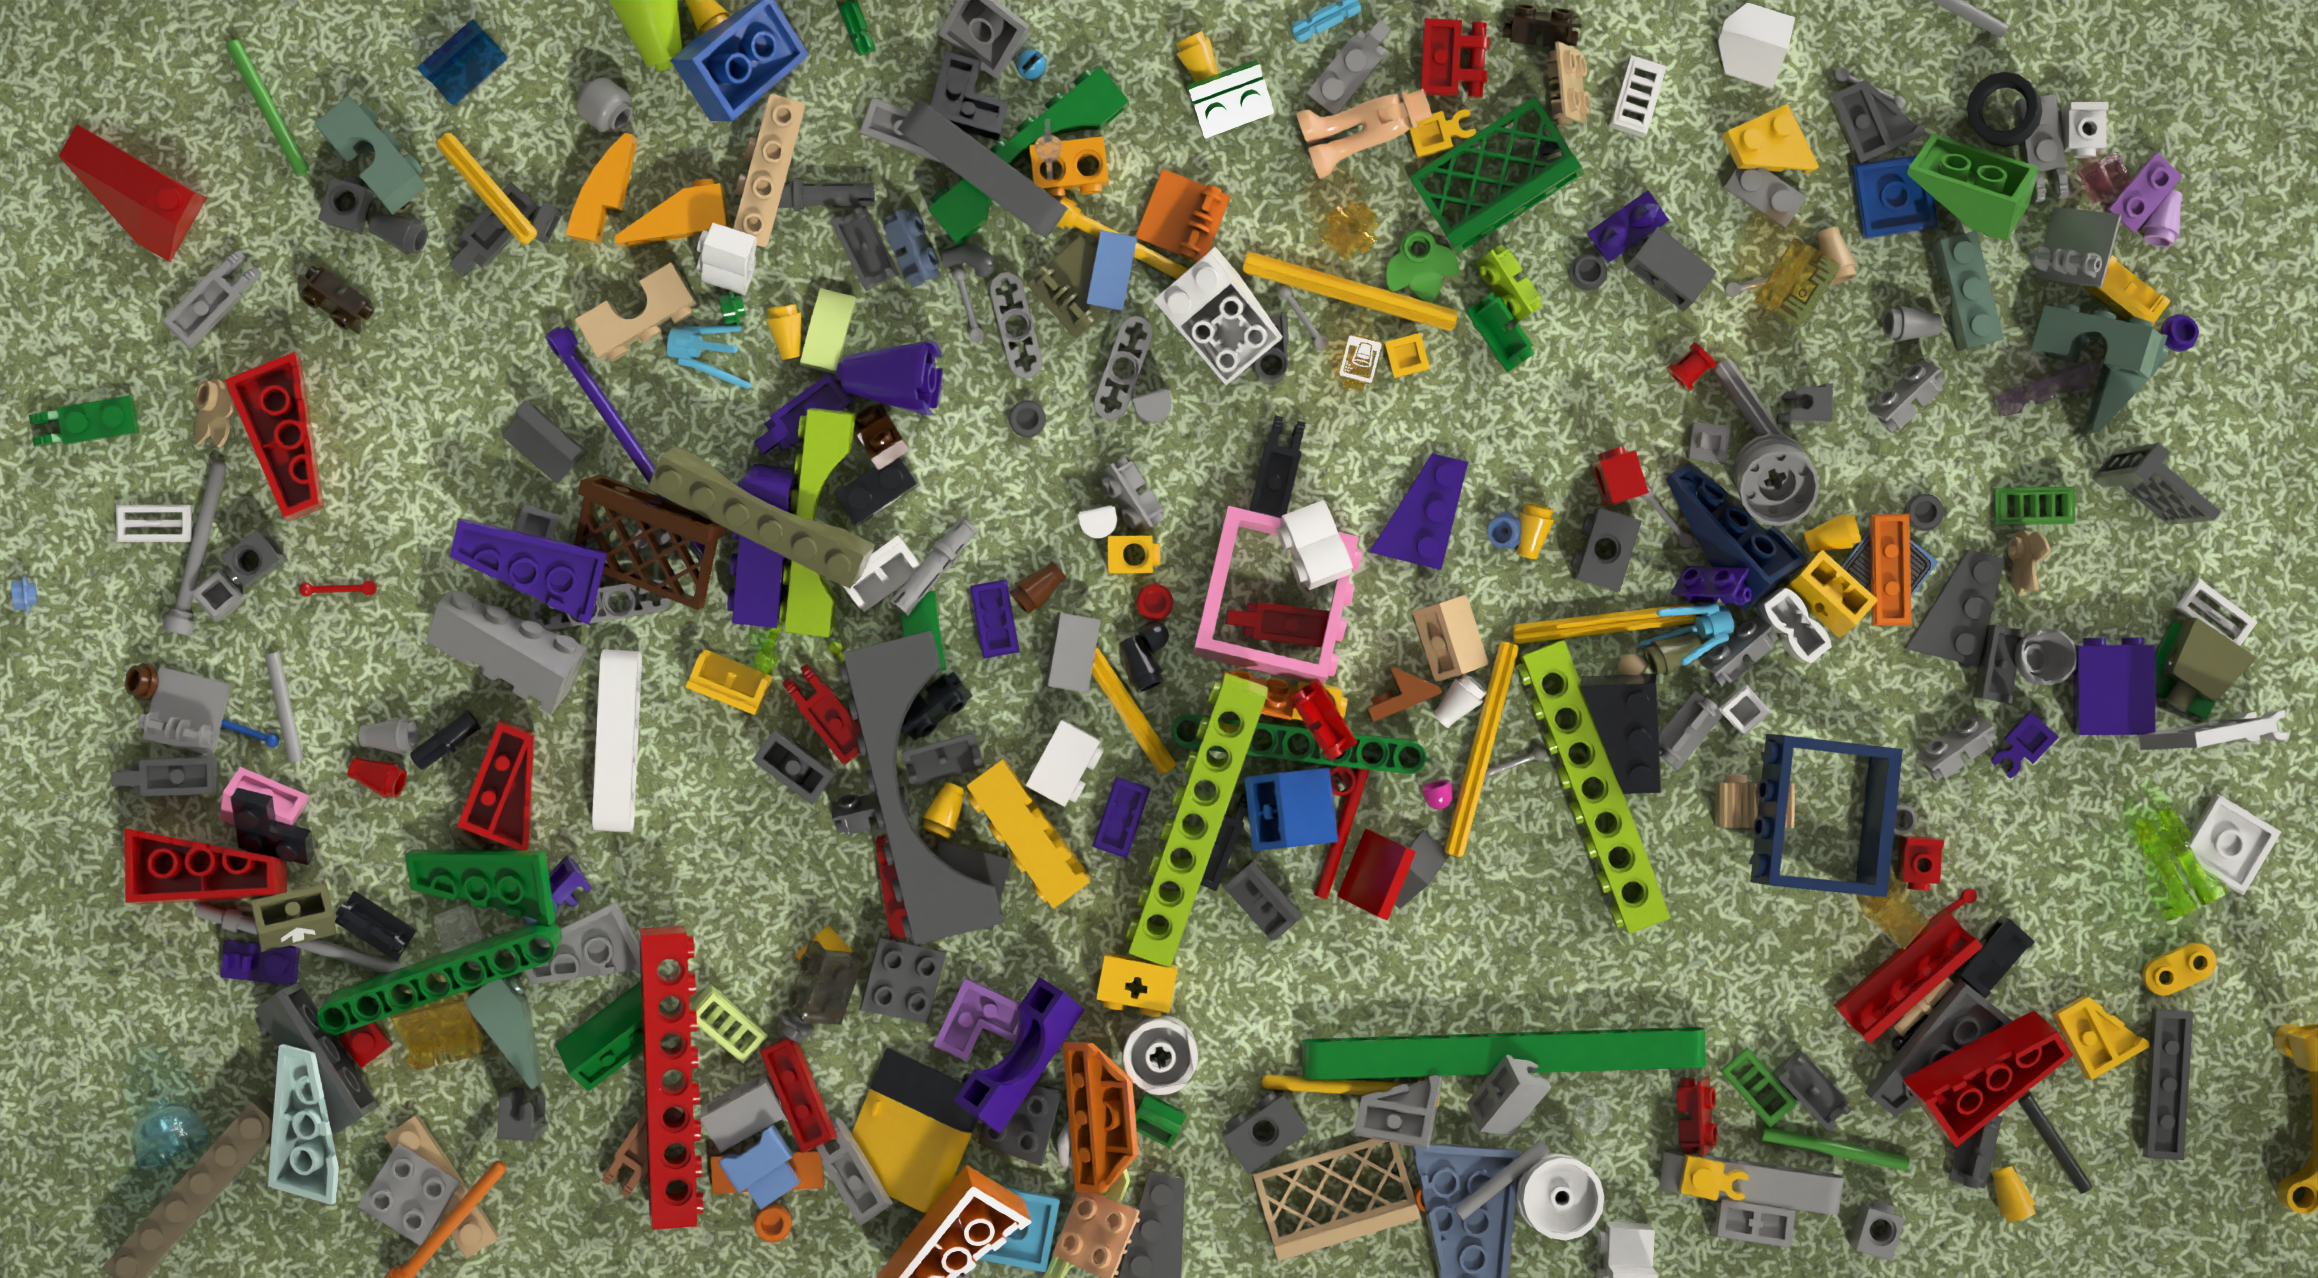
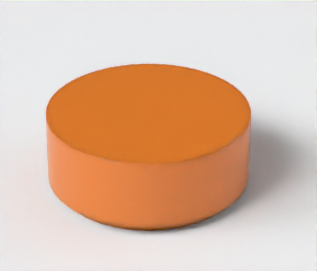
M768 1204L759 1210L754 1220V1228L757 1235L767 1242L783 1240L792 1227L790 1212L780 1204Z

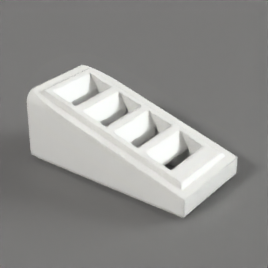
M1633 55L1630 56L1608 127L1641 138L1647 135L1667 66ZM1635 68L1654 73V81L1634 75ZM1631 82L1651 88L1650 93L1647 94L1631 89ZM1627 96L1646 101L1645 108L1626 102ZM1623 109L1642 115L1641 121L1623 116Z

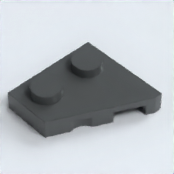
M1863 80L1828 96L1857 164L1926 134L1922 126L1916 125L1900 112L1901 109L1882 97L1879 91L1867 80Z

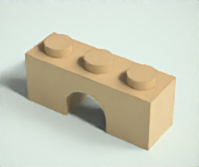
M670 262L639 281L646 293L647 304L645 310L638 317L633 319L622 318L613 304L606 300L575 319L597 358L601 360L608 358L610 362H613L626 355L630 351L627 346L640 339L642 343H645L661 334L662 331L659 327L671 320L674 324H677L693 315L691 308L698 305V302L673 263Z

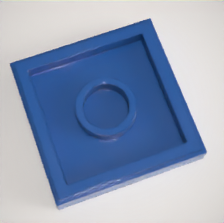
M1917 155L1851 166L1863 240L1938 227L1934 197L1907 175L1908 168Z

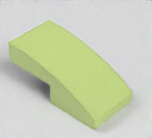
M820 288L808 328L800 365L836 374L837 365L841 360L846 344V335L856 305V297Z

